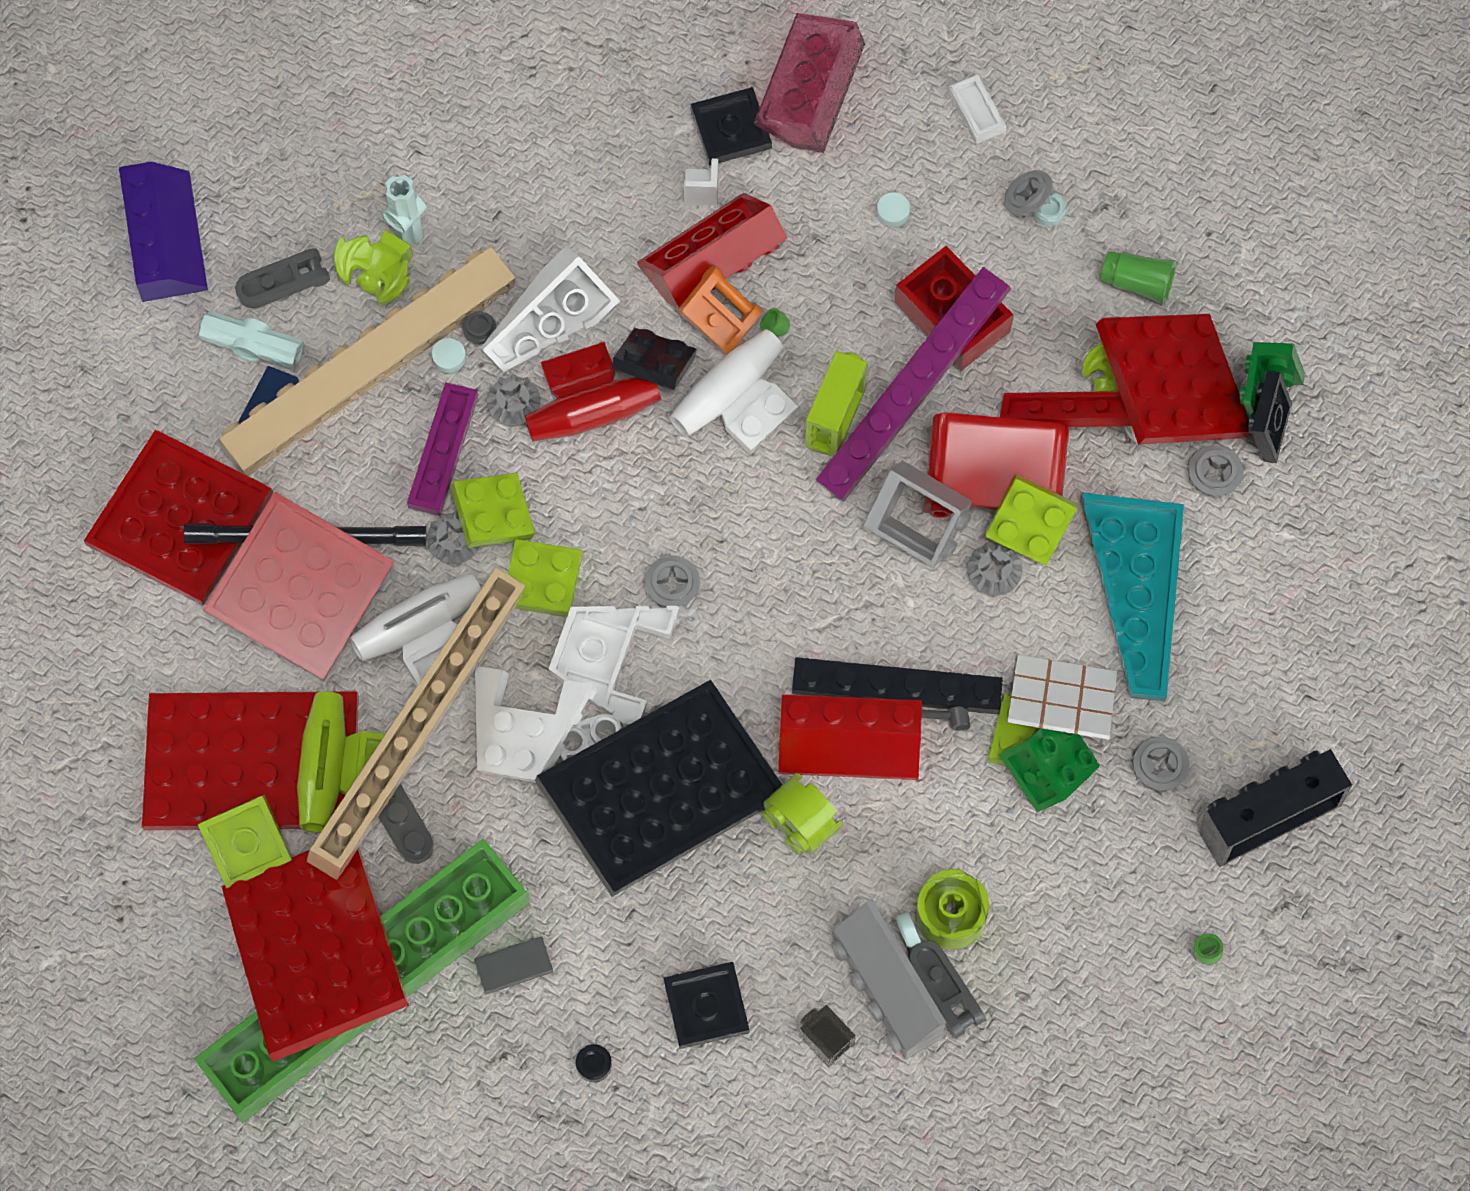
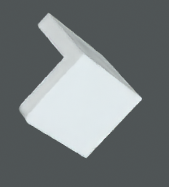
M712 158L711 169H686L684 204L717 205L718 159Z

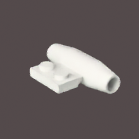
M765 329L728 353L691 388L671 414L669 419L675 429L683 436L688 437L719 416H722L726 431L748 454L758 447L798 408L775 383L760 379L783 350V345L777 336Z
M472 573L433 585L380 613L349 637L351 645L362 662L403 648V664L415 685L418 686L458 624L453 621L469 609L481 591V587Z

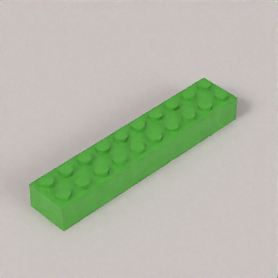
M484 838L381 916L407 997L530 904L527 891ZM255 1011L197 1055L194 1060L243 1124L378 1019L273 1062L268 1055L257 1012Z

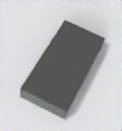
M542 937L474 959L485 995L553 973Z

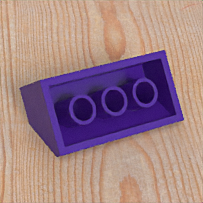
M152 161L119 167L135 282L142 302L208 291L190 172Z

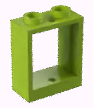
M839 351L835 352L806 419V448L833 457L841 448L866 391L868 362L864 361L859 355L852 352H846L845 354Z

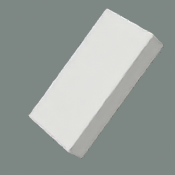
M979 74L949 85L948 92L976 144L1006 132V125Z

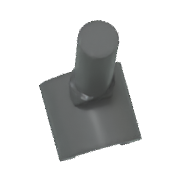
M961 706L951 708L949 711L922 709V718L950 720L951 729L954 731H963L970 728L968 712Z

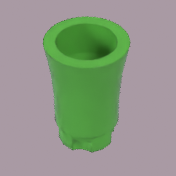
M1108 251L1104 261L1101 281L1113 284L1115 288L1136 293L1165 305L1174 280L1176 260L1157 259L1127 252L1116 253Z

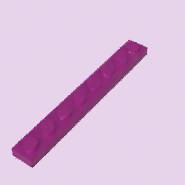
M982 267L815 479L820 485L843 502L848 498L1010 292L1011 288L1007 283L985 267Z

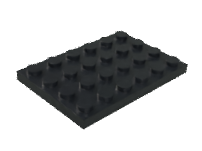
M712 680L703 683L542 772L535 779L536 784L611 897L765 810L764 801L783 785Z

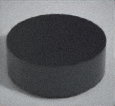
M591 1044L583 1047L576 1056V1069L580 1077L588 1082H600L610 1074L612 1060L606 1048L597 1044Z

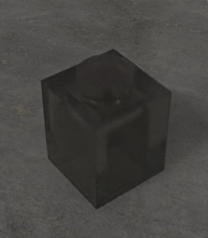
M827 1005L819 1011L813 1008L800 1021L802 1027L800 1028L799 1037L828 1068L855 1044L856 1035Z

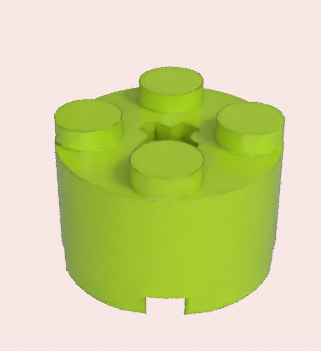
M795 773L764 801L765 810L761 815L773 829L777 827L781 829L787 836L784 840L785 843L795 854L800 855L804 852L812 855L843 826L842 820L835 822L833 816L837 811L829 800L811 782L806 786L801 784L799 780L803 776Z
M948 869L935 873L927 880L918 895L916 923L921 934L927 941L938 944L942 949L956 950L969 946L982 935L989 911L987 891L979 880L974 879L964 871ZM952 905L954 910H958V913L951 914L950 911H946L947 906Z

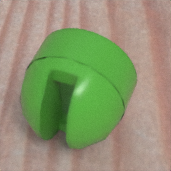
M777 308L768 310L761 321V330L767 329L777 337L787 334L790 328V319Z
M1210 933L1199 936L1194 944L1196 958L1205 965L1216 964L1223 955L1222 940L1217 935ZM1215 948L1217 949V951H1215V952H1213V953H1211V954H1209V955H1207V956L1205 955V954H1208L1209 952L1213 951Z

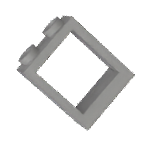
M902 460L890 470L864 527L934 568L943 559L948 561L954 553L958 543L953 540L957 532L962 533L968 525L972 515L967 512L973 501ZM905 485L912 487L954 512L938 544L891 517Z

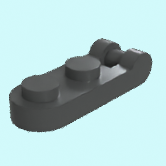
M312 248L244 274L236 282L235 290L237 298L242 305L248 308H257L312 286H323L330 281V276L327 269L321 266L322 257L318 249ZM303 267L309 269V272L304 273L302 275L298 270Z
M400 783L393 794L395 797L389 800L388 805L385 806L378 818L401 857L411 864H420L430 858L433 853L434 844L428 829Z
M922 941L916 944L910 952L909 961L944 1017L946 1027L953 1038L956 1039L965 1034L964 1029L973 1024L978 1026L985 1022L986 1017L943 949L932 941ZM962 1003L966 1012L956 1017L952 1008Z

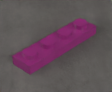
M445 382L407 501L409 509L438 516L441 515L479 396L478 390Z

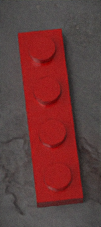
M1119 391L1004 393L1000 413L1001 418L1053 422L1065 425L1066 427L1131 426Z

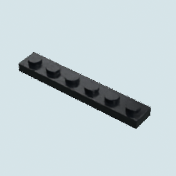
M795 657L792 694L921 700L922 707L950 710L951 708L961 706L967 712L999 715L1003 677Z

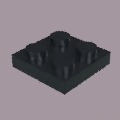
M753 87L690 104L691 113L709 166L711 165L712 158L718 159V163L772 149V141Z
M634 327L613 357L611 369L675 390L693 363L697 348L688 346L680 340H670L658 336L651 330Z
M1267 370L1264 383L1261 382L1257 389L1258 406L1256 413L1250 415L1249 432L1252 433L1255 439V447L1259 449L1263 461L1277 463L1292 408V401L1281 372Z
M734 962L663 977L679 1049L750 1033Z

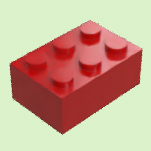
M945 246L896 284L894 302L929 336L976 275ZM1002 302L955 360L954 365L960 371L1011 332L1014 314Z

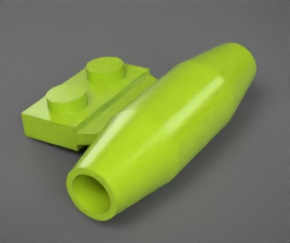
M322 691L315 694L303 733L297 784L299 823L302 830L312 833L322 832L333 815L339 792L344 795L347 794L386 735L385 733L361 731L346 737L343 697L335 692Z

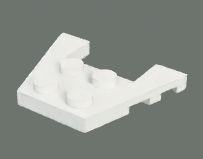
M615 606L571 607L549 666V674L562 683L565 680L590 683L598 687L593 700L589 698L588 701L606 714L616 717L626 727L642 718L647 707V700L614 691L635 630L671 639L680 613V607L649 608V606H636V608L615 609Z
M477 666L475 670L477 771L483 774L536 783V776L550 769L556 763L566 746L563 743L572 726L579 724L583 717L581 711L589 698L593 700L598 687L590 683L565 680L555 715L503 707L501 703L509 673L504 670Z

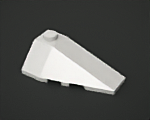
M565 246L539 272L481 349L505 372L538 355L540 350L553 343H561L569 339V335L582 328L588 329L596 325L620 300L575 252Z

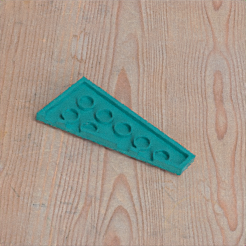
M1082 492L1081 501L1130 697L1166 701L1184 504Z

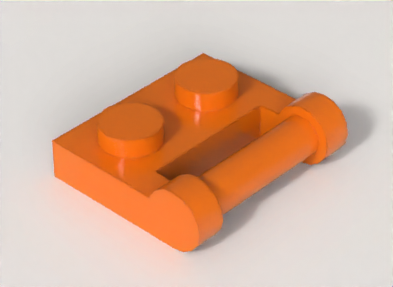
M713 265L704 273L700 283L677 311L724 355H727L737 346L760 317L763 309L755 302H749L722 276L723 272L716 265ZM713 287L742 312L740 320L710 293Z

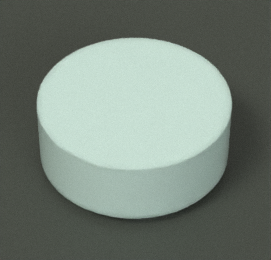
M892 192L883 195L879 199L877 217L882 224L888 227H899L908 220L910 203L905 196Z
M1057 193L1049 196L1051 203L1044 204L1041 207V213L1033 212V217L1039 224L1053 227L1063 221L1066 213V202Z
M454 338L439 340L432 349V359L435 367L444 373H454L460 370L466 361L463 344Z
M909 912L897 915L896 921L907 948L911 949L916 944L921 943Z

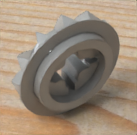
M1033 170L1022 174L1012 182L1006 192L1005 205L1007 209L1017 218L1022 215L1029 218L1034 211L1041 213V207L1044 204L1051 203L1049 196L1055 193L1054 181L1046 172L1041 170Z
M514 373L511 377H500L498 382L489 388L486 398L487 408L490 415L503 425L519 426L525 424L524 416L540 408V394L537 385L535 386L530 382L528 377H517ZM520 391L519 400L521 402H514L507 408L508 401L504 395L513 396L515 392Z
M1212 445L1204 447L1194 454L1190 461L1188 473L1192 486H1196L1202 495H1213L1217 499L1219 496L1226 494L1230 496L1240 486L1243 478V465L1240 458L1232 450L1223 446ZM1209 464L1216 470L1225 468L1221 474L1222 481L1218 480L1216 476L1206 477L1210 472Z
M456 510L449 514L441 513L438 519L431 522L426 534L430 552L435 558L444 563H463L472 558L479 549V547H467ZM449 527L456 533L462 532L459 535L460 547L452 540H445L448 538Z
M985 543L983 547L974 550L967 567L968 577L972 585L980 592L992 596L1004 595L1012 591L1020 582L1022 576L1021 559L1018 558L1014 550L999 543L990 545ZM990 558L997 565L1003 564L1004 566L1000 571V580L993 571L987 572L986 570L990 566Z
M666 556L658 559L649 567L645 576V587L649 598L655 601L659 607L687 606L694 597H697L700 577L696 567L689 560L679 556ZM671 571H674L676 581L682 582V584L676 586L674 594H671L668 585H663V583L669 581Z
M1154 737L1146 740L1138 747L1133 759L1136 778L1146 788L1158 790L1160 793L1165 790H1175L1185 781L1189 772L1190 763L1187 752L1178 742L1167 737ZM1168 754L1166 766L1170 770L1163 769L1160 773L1154 775L1155 764L1152 760L1160 761Z

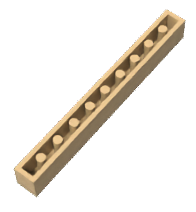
M489 247L484 252L481 249L475 251L465 260L467 264L457 271L452 268L445 272L439 278L440 283L430 290L428 287L421 289L412 297V303L405 308L398 306L390 311L385 317V322L378 327L372 325L359 334V340L348 347L345 344L332 353V359L323 366L320 364L312 366L305 372V378L296 385L289 383L277 392L275 400L269 404L263 402L250 411V417L241 424L234 422L226 427L221 433L222 437L219 438L220 448L239 472L250 476L458 328L471 313L483 310L514 288L515 276L492 247Z
M498 568L494 569L310 848L307 858L308 863L338 880L520 601L526 585Z

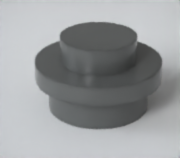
M482 311L471 313L463 323L464 336L474 344H484L496 329L494 318Z

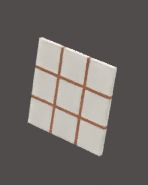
M1018 655L1008 722L1109 740L1117 671Z

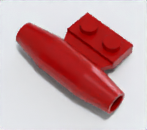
M601 342L542 361V370L550 392L557 399L525 415L524 418L532 442L568 437L626 419L661 401V396L657 384L637 377L614 380L616 374L615 370L611 369L612 361L605 342Z

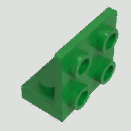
M1253 342L1252 354H1247L1245 360V372L1248 374L1247 384L1242 385L1240 390V403L1246 408L1247 419H1250L1252 413H1256L1258 406L1257 389L1261 382L1264 383L1267 370L1281 372L1286 388L1293 385H1304L1305 371L1294 343Z
M1038 728L1030 737L1005 748L999 754L1037 812L1066 800L1100 766L1092 751L1079 734Z

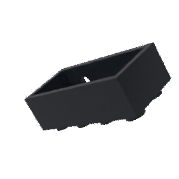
M1331 749L1321 754L1318 750L1313 751L1300 760L1301 764L1291 769L1288 766H1283L1271 773L1269 780L1261 784L1253 781L1242 787L1238 791L1239 795L1229 800L1225 796L1221 797L1207 806L1208 810L1203 816L1198 832L1219 867L1342 806L1352 787V783Z

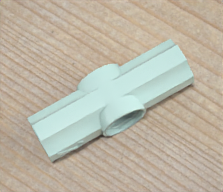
M406 175L401 177L392 176L385 183L388 207L382 212V215L389 225L393 227L395 236L408 244L417 245L423 238L421 215L426 211L427 207L416 194L413 180Z
M209 311L204 315L199 332L200 340L231 349L235 355L251 362H258L260 359L291 369H294L299 364L304 347L303 340L273 331L267 324L257 319L245 318L241 321L213 311Z

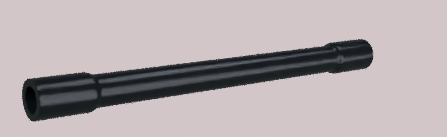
M184 524V544L244 543L253 526ZM426 526L337 527L364 544L426 546Z

